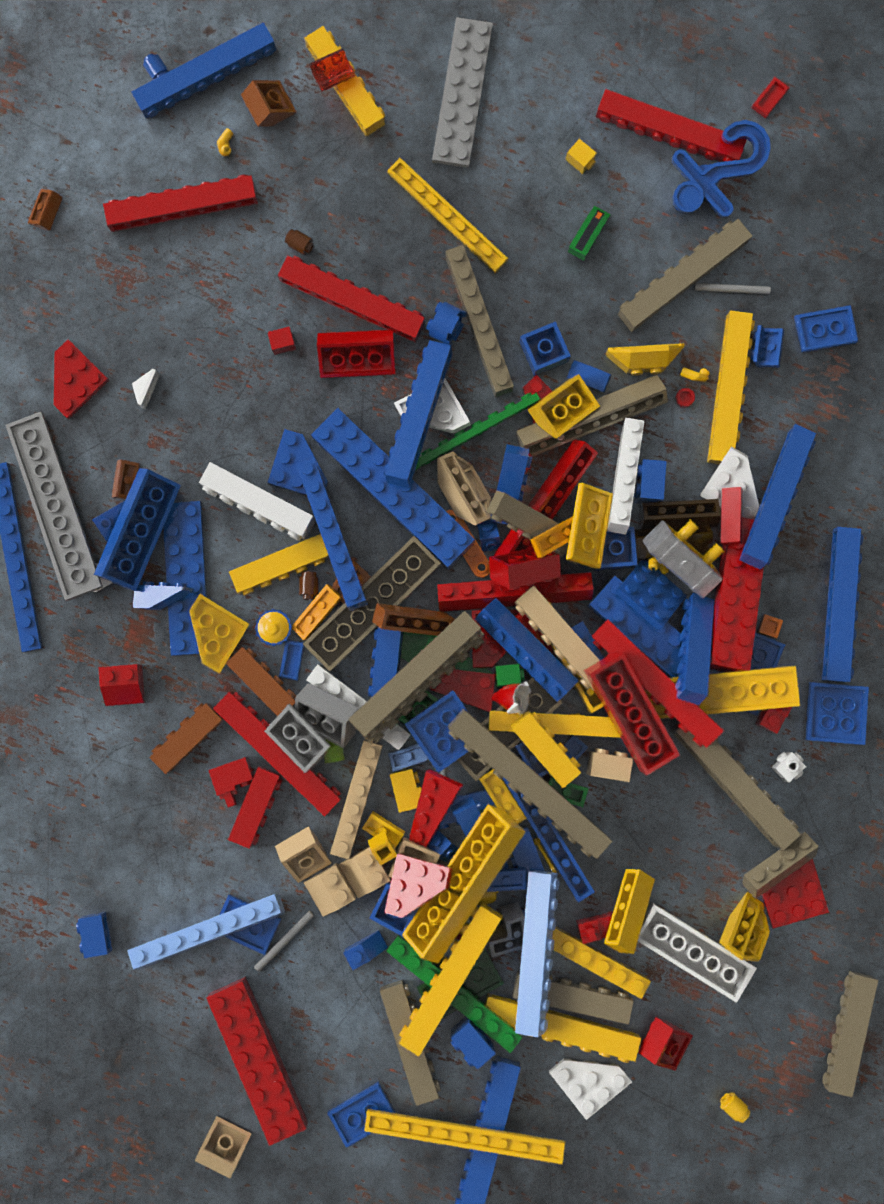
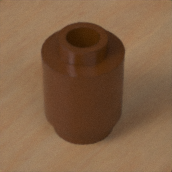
M291 229L286 235L285 243L288 244V247L302 255L310 254L314 247L313 239L298 230Z
M301 572L299 577V596H303V600H314V597L318 595L319 578L316 572Z

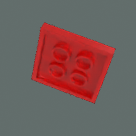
M813 859L762 894L770 925L773 929L829 913Z

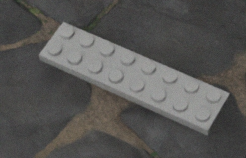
M456 17L432 163L469 168L493 23Z

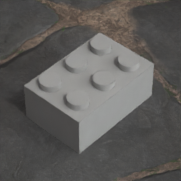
M309 683L295 697V709L324 739L344 748L355 735L356 728L348 719L358 711V707L352 703H348Z

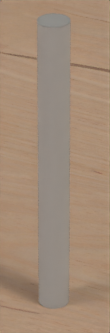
M695 283L694 290L770 294L771 287Z
M309 910L254 968L260 972L315 915Z

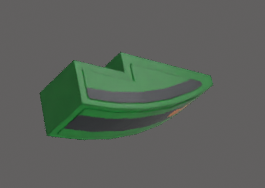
M594 206L570 244L568 253L584 261L611 214Z

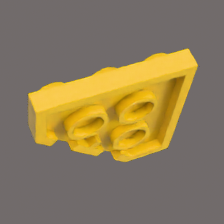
M199 594L189 613L200 658L203 665L219 674L248 628L249 623L202 594Z

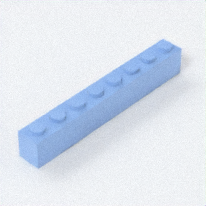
M539 870L529 871L515 1029V1033L533 1037L543 1035L548 1027L546 1012L549 1009V1000L547 997L551 988L549 972L553 966L551 951L554 949V939H552L556 927L554 912L558 906L556 891L559 888L558 873Z
M273 894L129 949L127 951L132 968L142 969L283 915L286 912L281 897L278 894Z

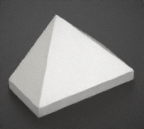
M154 369L132 383L137 403L144 409L147 407L160 376Z

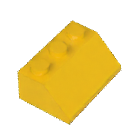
M578 374L568 379L534 404L528 411L539 427L557 439L600 407V405Z

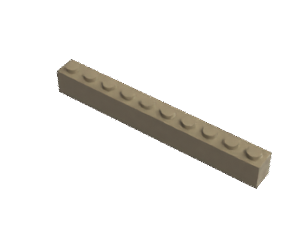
M464 708L448 725L450 729L449 734L454 739L458 740L460 738L465 743L463 746L470 753L475 751L480 756L478 760L486 767L491 765L495 769L493 773L501 780L503 778L510 782L508 786L517 793L519 790L524 795L522 798L530 806L534 803L539 808L537 812L545 819L547 817L553 820L552 825L560 832L563 829L568 833L566 837L573 844L578 842L582 846L581 850L588 857L593 855L597 859L611 844L612 840Z

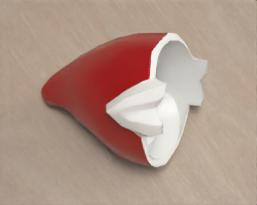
M527 681L523 682V684H509L495 692L491 699L507 710V713L522 715L527 710L531 689Z

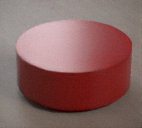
M682 388L677 392L675 401L682 408L690 407L695 401V394L689 388Z

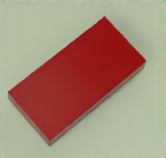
M774 77L751 108L764 118H767L790 87Z

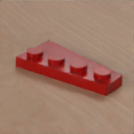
M454 670L449 676L445 674L440 679L442 682L438 687L430 689L442 695H446L454 690L461 702L490 712L492 709L491 697L494 692L495 674Z
M431 769L426 771L409 836L410 841L425 848L430 844L440 827V823L447 815L448 809L454 803L458 792L464 784Z

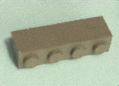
M804 832L784 851L780 849L747 872L743 877V885L757 899L817 855L819 846Z

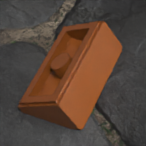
M40 189L28 224L50 231L61 204L62 196L53 190Z
M122 459L117 461L112 498L126 500L139 470L140 463Z

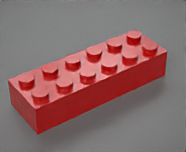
M617 650L583 670L639 771L647 776L680 756L624 653Z

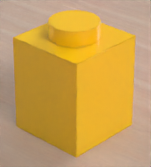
M579 139L567 152L566 161L583 174L595 165L596 152Z
M385 831L368 840L371 852L380 866L397 856L395 847Z

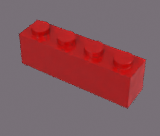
M261 766L257 768L229 835V841L248 849L253 845L256 846L260 838V834L257 833L260 826L264 827L268 818L265 816L267 809H271L274 804L275 790L279 791L283 780H280L281 774Z

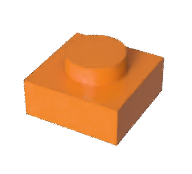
M764 614L757 633L777 639L783 620Z

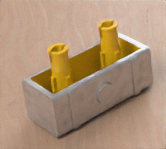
M689 520L678 532L672 529L665 521H661L643 539L646 548L659 563L667 567L691 591L704 598L723 580L712 563L725 551L715 543L713 547L702 555L690 545L687 539L699 529L692 520Z

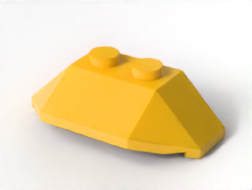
M684 343L609 347L606 351V356L625 373H631L632 376L642 375L643 372H650V374L656 375L661 374L684 348Z
M747 892L728 918L719 943L740 960L758 962L761 959L770 934L767 917L764 913V903L755 899Z

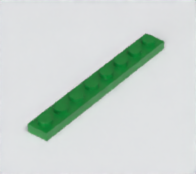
M530 392L522 396V401L517 404L511 402L504 407V411L491 413L487 416L488 420L475 422L471 425L472 428L465 432L463 429L457 432L452 440L448 441V439L439 442L437 444L439 447L434 450L429 448L423 451L415 471L540 401L538 394L532 395Z
M400 935L397 936L387 949L390 955L432 988L430 985L431 980L435 974L440 975L442 971L439 966L434 962L422 959L408 941ZM460 987L451 1005L511 1053L523 1038V1035L515 1033V1029L466 988Z

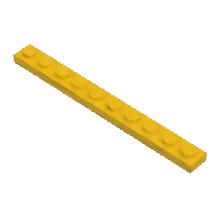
M367 1110L366 1132L563 1164L565 1141L385 1111Z

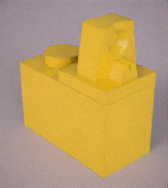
M413 768L391 773L390 778L399 813L416 809L422 789L421 786L417 787V783H420L418 772H414Z

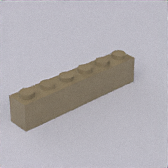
M496 491L486 511L492 515L491 519L502 523V521L506 522L507 528L515 532L518 530L522 531V536L529 540L559 524L500 491ZM569 542L552 552L560 554V557H563V555L567 556ZM567 560L574 565L578 564L577 562Z
M849 970V975L845 977V993L840 999L841 1011L836 1017V1033L832 1035L831 1039L832 1051L827 1057L828 1069L823 1075L824 1087L829 1092L853 1097L878 980L873 976Z
M520 971L516 973L512 996L515 999H518ZM549 975L551 988L547 999L549 1000L550 1007L629 1025L634 1002L629 993L623 991L613 993L605 987L595 989L591 988V985L587 983L573 984L569 979L560 978V980L552 979L553 976Z
M402 979L381 986L380 994L416 1106L439 1099L441 1087L439 1080H435L433 1076L435 1068L433 1061L428 1060L426 1053H429L427 1044L419 1057L399 1044L402 1038L399 1034L405 1025H410L412 1020L409 1017L415 1009L414 1003L410 1004L408 996H411L408 984L404 985Z

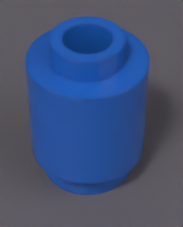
M149 54L145 57L143 66L152 80L169 72L158 54Z

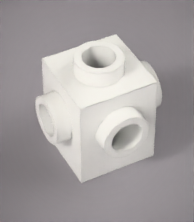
M783 752L776 758L777 762L771 767L784 782L789 783L793 779H798L804 773L802 770L806 766L802 763L804 760L798 753Z

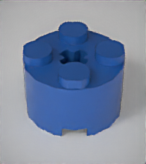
M439 302L435 309V317L429 320L426 329L429 330L430 337L452 346V339L456 341L464 327L462 319L467 317V312L447 302Z

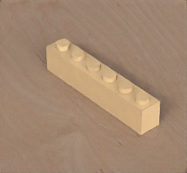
M532 586L515 601L517 605L515 607L522 616L525 614L530 619L528 621L529 625L535 631L538 629L543 634L541 638L548 646L550 644L553 645L556 649L554 653L560 660L565 659L568 662L567 668L574 675L577 673L582 678L580 680L581 684L587 690L589 688L594 690L583 670L600 660L542 594Z
M367 740L363 741L330 852L332 855L345 859L351 857L383 748L381 744L374 742L370 744Z

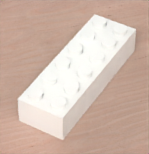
M211 462L199 481L203 486L202 489L215 498L219 495L223 502L230 506L236 504L240 511L248 515L253 513L257 520L265 524L267 521L271 522L270 525L282 533L284 530L288 531L287 534L297 541L301 539L306 540L316 523L315 518L311 514Z
M653 902L647 908L638 942L737 1003L757 968L748 961L740 960L725 947Z

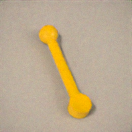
M534 838V844L538 846L551 871L557 873L541 846L540 839Z

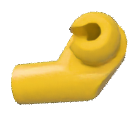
M228 128L225 129L217 140L218 150L222 156H228L231 153L229 140L234 133Z
M684 367L681 371L682 377L699 382L707 381L710 372L704 368L700 372H696Z
M655 557L649 559L648 568L650 570L655 568L656 571L659 568L662 574L669 572V569L662 563H659Z

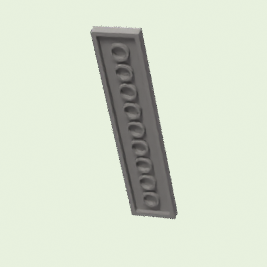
M38 412L6 424L5 426L65 601L103 588L100 577L93 575L96 565L44 414Z

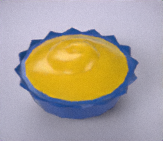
M265 610L263 614L259 615V619L256 620V636L266 645H281L291 635V619L281 610Z

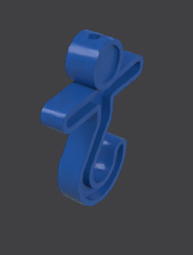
M742 120L732 123L723 131L722 140L727 144L742 138L751 142L753 153L748 159L698 166L686 151L677 150L672 156V163L687 181L678 185L673 193L672 203L675 209L683 214H691L701 206L704 199L719 217L727 218L733 212V205L720 191L717 184L722 179L751 176L762 168L768 160L771 149L770 138L765 129L756 122Z

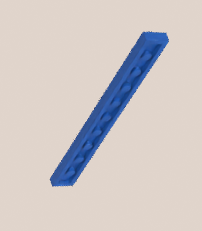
M7 462L0 463V535L21 651L29 652L43 649L10 466Z

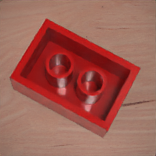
M534 548L489 557L490 579L499 585L507 587L509 590H517L519 586L524 585L534 586L537 582L541 581L552 582L554 578L561 577L560 554L550 552L538 558Z

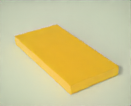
M585 483L578 484L566 556L567 560L595 569L601 568L613 493Z

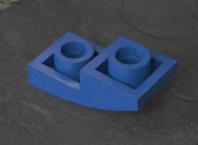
M575 360L567 375V378L570 379L579 374L587 387L603 393L611 378V374Z

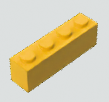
M528 710L511 724V729L561 787L564 788L581 774L579 769L581 765L574 757L569 758L566 754L568 751L561 742L556 743L553 739L555 735L548 727L544 729L540 724L542 722L541 718L535 712L532 714Z
M638 869L625 870L604 942L605 945L619 953H635L655 881L653 877Z

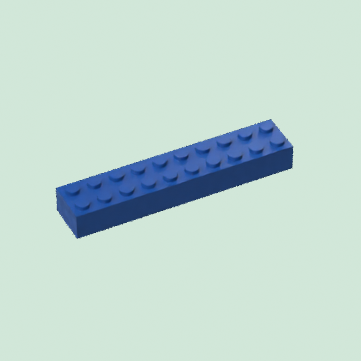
M339 408L311 434L314 441L402 526L415 536L448 570L475 544V539L413 479L410 488L387 483L383 471L385 464H389V456Z

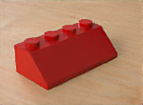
M393 330L317 333L320 378L395 374Z

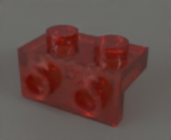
M344 49L337 50L309 64L313 78L321 92L356 76L347 60Z

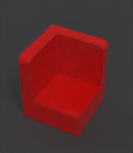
M290 327L268 332L274 355L296 350Z

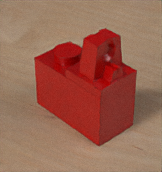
M792 707L762 709L755 724L770 733L777 734Z
M248 756L208 770L216 795L220 799H225L228 808L237 805L234 796L238 794L237 785L239 784L240 788L250 785L254 777Z
M613 911L576 920L580 940L583 944L606 938Z

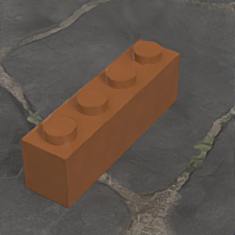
M377 603L372 622L384 630L438 636L455 619L442 611Z
M242 647L226 664L277 716L288 704L294 707L297 695L290 688L286 690L282 686L284 682L277 675L273 677L268 672L270 668L263 661L260 663L255 658L257 654L251 648L246 649Z
M210 703L198 705L194 709L195 714L191 718L186 717L180 723L181 727L177 731L173 730L166 736L167 741L163 745L158 744L151 751L153 754L149 758L165 774H169L224 721Z

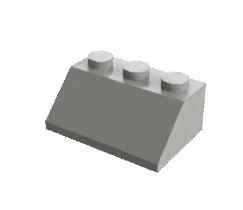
M288 704L265 730L271 739L304 773L314 768L331 747L291 704Z

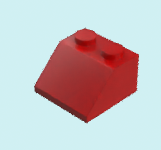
M142 665L98 667L99 686L105 706L145 703Z
M656 1017L650 1025L646 1038L641 1042L638 1053L654 1065L676 1071L693 1035L666 1020Z

